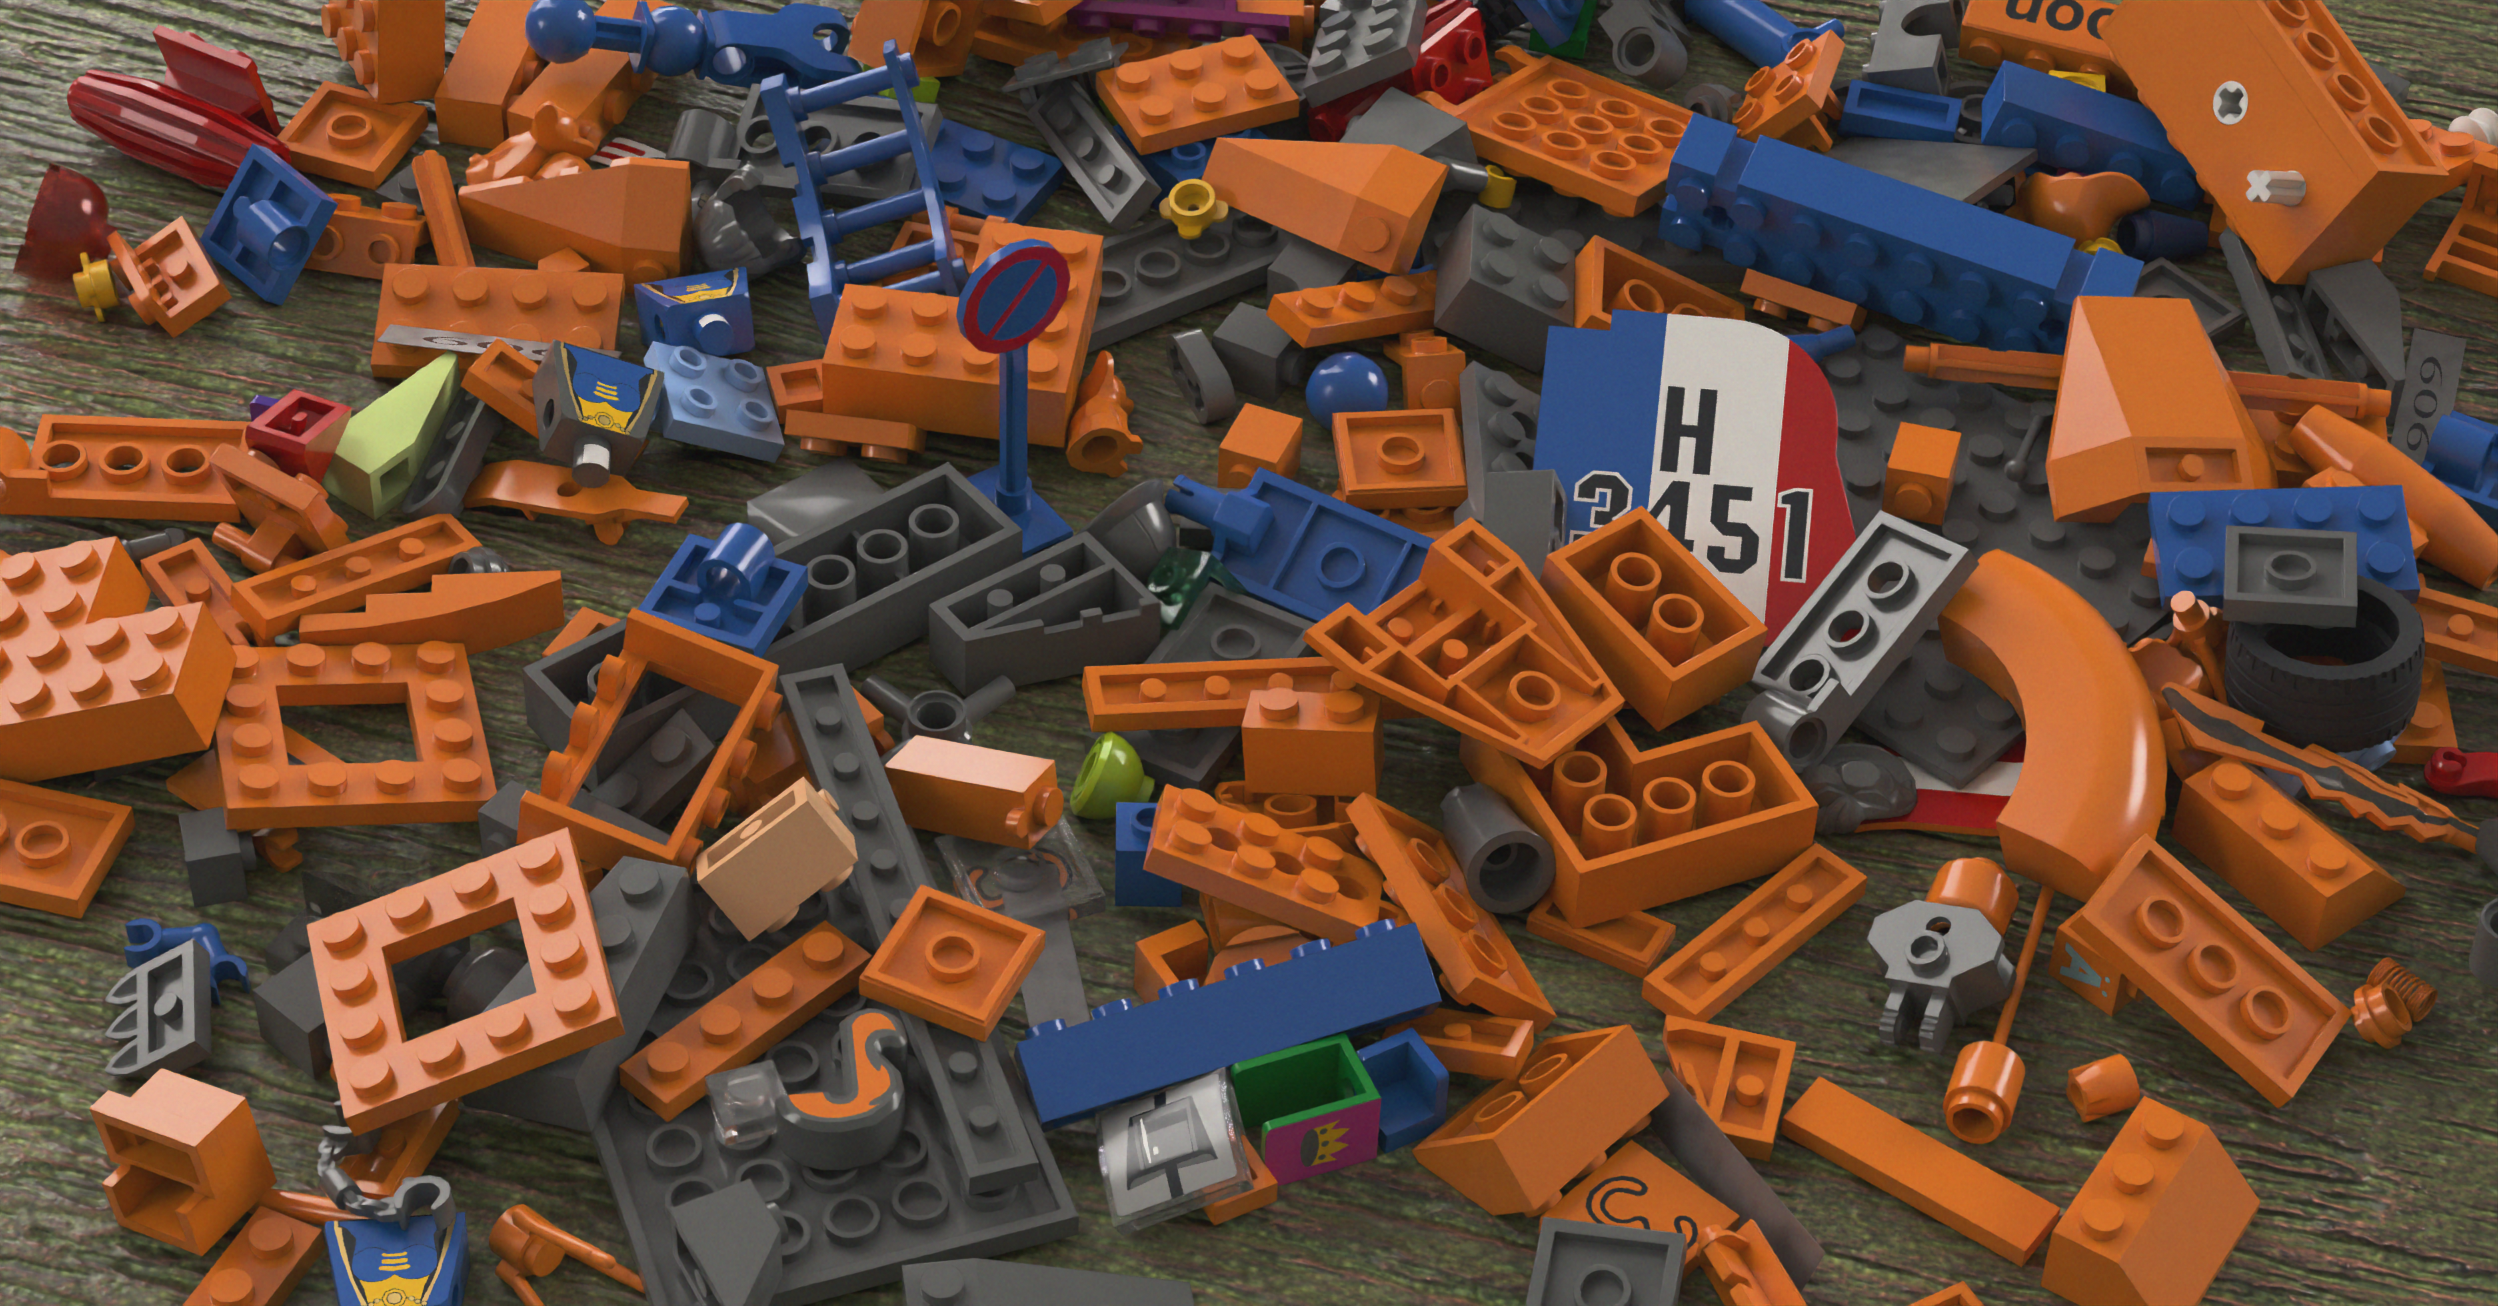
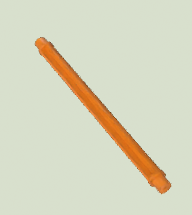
M1930 343L1929 347L1906 345L1903 372L1926 374L1927 379L1980 384L1990 382L2000 383L2004 386L2058 391L2064 355L2014 350L2003 352L1981 347ZM2227 371L2246 409L2306 414L2315 405H2320L2343 418L2363 419L2365 415L2388 417L2390 412L2391 391L2371 389L2367 387L2366 383L2312 378L2302 380L2280 375Z

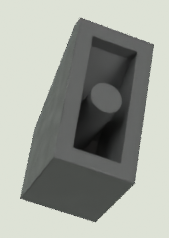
M747 1179L670 1208L673 1256L702 1306L769 1305L783 1276L781 1245L789 1241L785 1219L775 1202L772 1201L765 1204L752 1180Z

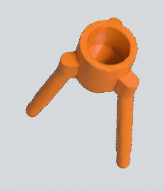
M515 1205L506 1210L498 1218L491 1230L489 1247L495 1255L502 1259L495 1269V1275L513 1288L525 1306H545L526 1280V1277L529 1275L543 1277L550 1274L558 1267L564 1254L645 1294L640 1277L633 1270L617 1263L612 1255L557 1228L527 1205Z

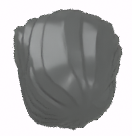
M747 164L736 170L721 184L717 191L707 200L701 212L698 213L692 228L696 256L707 271L713 272L745 266L748 282L765 276L766 273H771L776 268L794 264L803 259L807 253V248H805L802 239L790 236L767 213L766 206L762 203L761 195L757 191V185L763 182L764 175L753 166Z

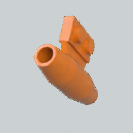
M2320 405L2312 407L2296 424L2287 442L2316 473V475L2304 481L2301 488L2402 485L2415 560L2419 557L2481 591L2486 590L2498 578V535L2461 496L2384 438Z

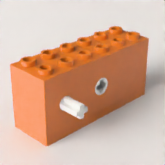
M2123 0L2097 30L2110 49L2109 56L2113 63L2127 73L2139 90L2137 95L2141 103L2156 114L2167 130L2169 143L2177 151L2184 154L2197 173L2196 180L2205 192L2215 198L2227 215L2226 223L2229 228L2246 242L2257 258L2256 265L2259 271L2267 279L2274 282V284L2306 285L2310 271L2366 259L2372 260L2450 176L2321 0Z

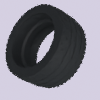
M2358 575L2355 628L2332 627L2318 629L2309 625L2279 623L2250 625L2242 621H2230L2224 670L2226 698L2229 707L2264 721L2262 733L2302 750L2314 743L2333 753H2347L2383 744L2384 741H2389L2393 736H2397L2410 723L2420 696L2425 656L2424 627L2420 614L2416 612L2414 605L2412 606L2411 602L2405 599L2402 594L2397 593L2395 589L2389 588L2383 583H2378L2374 579ZM2298 656H2331L2357 664L2349 666L2315 665L2292 658Z

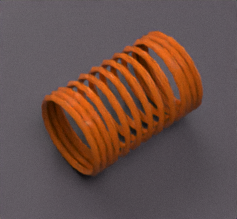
M2390 957L2382 959L2373 968L2366 981V984L2373 987L2384 982L2394 987L2396 992L2402 997L2403 1002H2406L2405 1005L2413 1022L2422 1020L2430 1012L2438 997V989H2435L2430 984H2426L2424 980L2421 981L2420 977H2416L2413 973L2411 974L2409 970H2406L2403 966L2401 967L2399 963ZM2398 971L2396 977L2392 980L2394 974ZM2408 978L2406 984L2401 988L2403 982ZM2413 982L2412 986L2407 990L2409 984ZM2418 985L2416 991L2411 995L2413 989Z

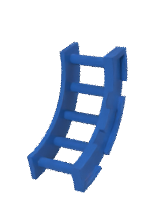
M895 39L884 42L883 56L886 62L884 66L801 91L799 86L789 88L785 73L763 79L760 87V95L772 128L784 168L795 166L800 182L794 185L797 197L792 198L802 242L805 248H811L814 261L813 263L806 264L809 280V301L825 347L828 344L845 283L863 285L936 262L937 271L882 288L939 295L946 293L947 296L960 297L970 278L963 257L957 258L939 182L911 88L920 85L917 69L910 52L900 54ZM894 87L906 129L823 155L820 154L819 150L809 152L801 122L809 120V113ZM913 152L922 185L921 188L840 213H836L834 208L825 209L820 186L829 184L828 177ZM926 210L928 211L932 239L851 264H847L845 259L838 261L835 245L844 242L843 236Z

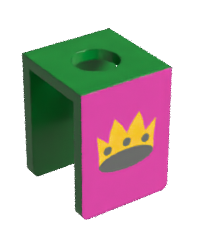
M1345 1032L1240 1061L1232 1065L1228 1120L1235 1131L1263 1124L1260 1158L1278 1182V1186L1377 1157L1381 1097ZM1353 1087L1357 1096H1354Z

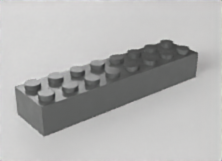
M947 462L774 546L775 558L808 567V587L762 656V659L779 665L775 693L779 694V676L841 663H843L848 674L929 633V604L1023 560V530ZM627 618L522 668L527 725L551 750L563 754L569 742L571 719L577 705L580 702L591 705L596 697L598 674L605 657L608 654L619 657L622 652ZM648 670L586 777L584 784L591 791L595 790L681 708L694 717L711 739L715 741L727 735L741 707Z

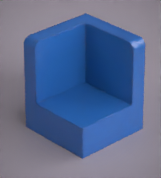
M1413 1027L1356 1051L1381 1097L1378 1146L1385 1154L1429 1136L1445 1123L1449 1074ZM1353 1087L1354 1096H1357Z

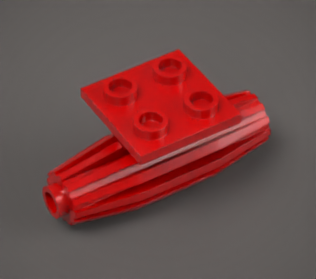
M1443 0L1428 7L1416 66L1315 108L1310 107L1307 115H1309L1307 123L1312 139L1315 142L1339 143L1344 137L1349 120L1356 115H1364L1390 87H1394L1413 97L1423 91H1432L1439 94L1447 102L1459 105L1493 86L1485 42L1486 33H1484V30L1486 29V23L1482 20V14L1479 9L1475 8L1469 0Z
M158 25L152 32L167 64L164 83L152 79L95 69L86 71V75L75 79L68 90L67 103L72 112L70 116L77 124L128 156L205 186L227 190L252 143L269 148L286 163L291 164L289 146L276 138L281 133L282 128L274 112L273 102L267 95L258 75V67L255 62L239 50L230 49L227 51L208 44L201 37L189 31L180 33Z

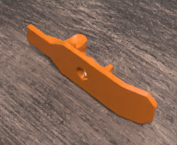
M524 460L494 462L485 465L480 474L469 484L462 499L465 508L495 505L520 509L530 521H535L540 513L585 520L586 525H594L596 536L607 545L617 544L624 530L636 519L643 518L676 524L689 505L687 497L639 490L622 476L610 474L609 481L601 487H583L573 480L572 468Z

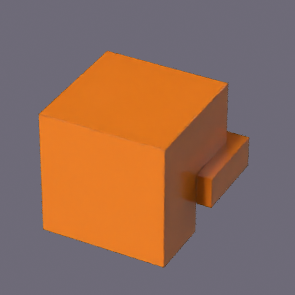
M161 1068L130 1098L108 1090L89 1108L110 1161L120 1164L101 1184L118 1225L203 1256L277 1182L245 1097Z

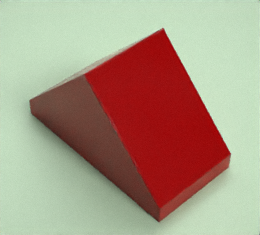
M293 389L247 425L245 440L249 449L254 448L267 455L287 475L295 478L298 473H303L321 484L350 420L352 407Z

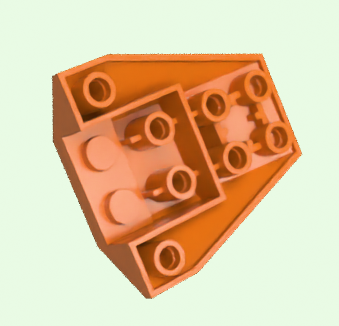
M2077 296L2074 299L2045 463L2054 522L2112 523L2131 503H2148L2150 492L2279 489L2275 464L2189 299Z

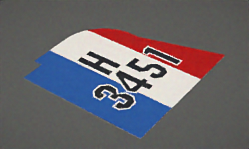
M1612 309L1610 330L1549 326L1533 470L1555 469L1568 497L1565 546L1643 506L1768 628L1763 647H1770L1856 541L1854 526L1836 457L1838 438L1836 402L1831 387L1819 366L1800 346L1782 334L1759 324L1742 320ZM1861 629L1848 630L1840 642L1851 640Z

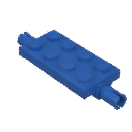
M1258 467L1247 488L1239 492L1228 491L1227 494L1190 480L1185 475H1178L1173 485L1180 488V492L1169 489L1164 503L1168 513L1177 514L1211 529V534L1215 537L1213 549L1201 569L1202 576L1206 582L1220 585L1313 623H1318L1347 602L1365 616L1418 580L1429 547L1436 541L1261 467Z

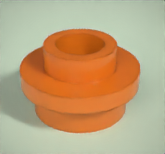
M2384 982L2376 987L2365 984L2354 991L2355 1006L2351 1007L2350 1010L2353 1012L2351 1018L2359 1034L2368 1043L2376 1041L2385 1049H2392L2399 1045L2402 1040L2401 1035L2411 1031L2412 1020L2405 1003L2396 990Z

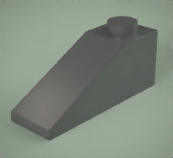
M2371 259L2310 271L2302 303L2319 344L2349 382L2366 383L2367 387L2371 389L2391 391V406L2389 415L2386 417V426L2394 424L2406 381L2400 296L2395 285L2383 275Z

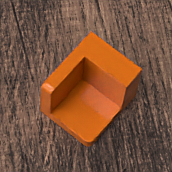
M1196 919L1135 942L1134 989L1145 1004L1160 1000L1158 990L1182 980L1196 978L1200 987L1204 985L1207 977L1208 935Z

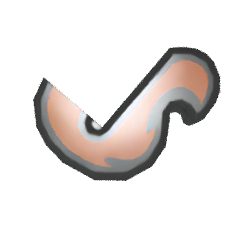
M866 1008L850 1014L839 1023L844 1095L835 1096L830 1092L781 1095L775 1100L776 1137L785 1155L807 1167L821 1170H845L877 1162L898 1146L905 1128L903 1085L908 1078L907 1037L901 1020L890 1012L878 1008Z

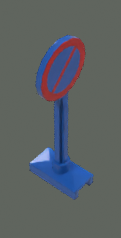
M1036 239L1009 243L989 255L968 279L960 294L956 313L960 333L976 349L982 352L999 354L1000 464L966 479L1023 530V560L1031 557L1032 553L1052 544L1056 545L1074 536V530L1032 489V481L1027 476L1028 344L1055 320L1067 299L1071 279L1067 260L1049 242Z

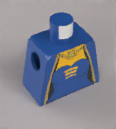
M745 266L634 285L641 342L648 348L655 341L676 347L688 346L701 353L717 357L749 352L756 349ZM660 319L663 323L662 327H660Z
M465 1212L456 1213L452 1223L440 1232L436 1229L433 1214L410 1216L409 1226L406 1230L401 1229L398 1221L380 1222L372 1218L325 1222L330 1268L338 1306H462L470 1271V1251Z

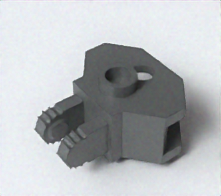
M1914 900L1875 917L1867 937L1879 969L1891 991L1878 1029L1880 1043H1885L1886 1046L1900 1048V1045H1903L1904 1039L1906 1040V1034L1910 1030L1913 1019L1920 1018L1923 1019L1918 1035L1920 1050L1940 1055V1052H1943V1047L1946 1046L1945 1042L1949 1038L1953 1025L1964 1026L1969 1014L2009 998L2017 978L2014 966L2002 954L2005 947L2002 936L1978 909ZM1940 922L1951 925L1947 934L1931 931L1930 928Z

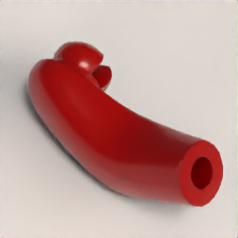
M2441 747L2431 755V760L2425 765L2424 779L2433 790L2442 794L2487 796L2498 799V753H2463L2455 747Z

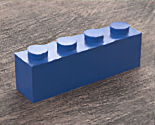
M2003 61L1982 101L1981 144L2037 149V162L2089 175L2102 172L2123 173L2135 179L2146 190L2150 198L2189 211L2194 210L2204 190L2196 180L2197 173L2184 154L2177 151L2169 143L2167 130L2154 112L2142 104L2010 61Z

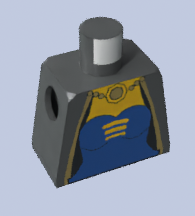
M553 339L532 381L540 450L547 457L573 464L572 478L583 487H601L609 481L610 474L626 475L647 436L665 372Z

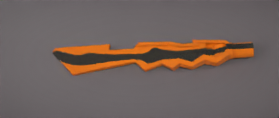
M2167 682L2162 686V695L2193 748L2298 776L2311 799L2339 801L2350 811L2349 813L2355 819L2365 816L2384 831L2403 830L2420 843L2442 841L2477 855L2475 844L2480 828L2460 820L2448 807L2400 782L2396 786L2388 784L2364 767L2314 743L2302 750L2262 733L2264 721L2178 684Z

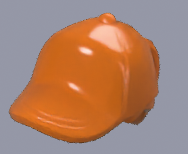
M2022 170L2015 175L2016 204L2006 210L2005 215L2074 238L2076 241L2073 249L2078 250L2079 246L2087 240L2095 242L2100 237L2108 238L2117 220L2126 214H2131L2149 206L2150 197L2135 179L2123 173L2102 172L2082 177L2077 173L2069 172L2055 177L2042 172H2036L2027 178L2025 171Z

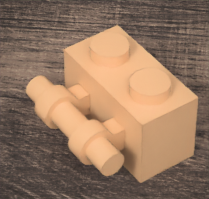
M804 776L695 857L698 883L749 942L764 930L768 933H773L788 924L797 914L799 904L819 889L825 893L838 887L848 878L853 870V864L858 861L854 835L835 814L839 810L837 803L824 788L816 792Z

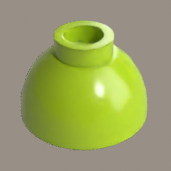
M1109 731L1102 734L1096 740L1080 769L1070 798L1072 812L1074 815L1086 819L1102 820L1116 817V802L1147 803L1152 793L1155 779L1144 775L1140 757L1133 746L1122 736Z

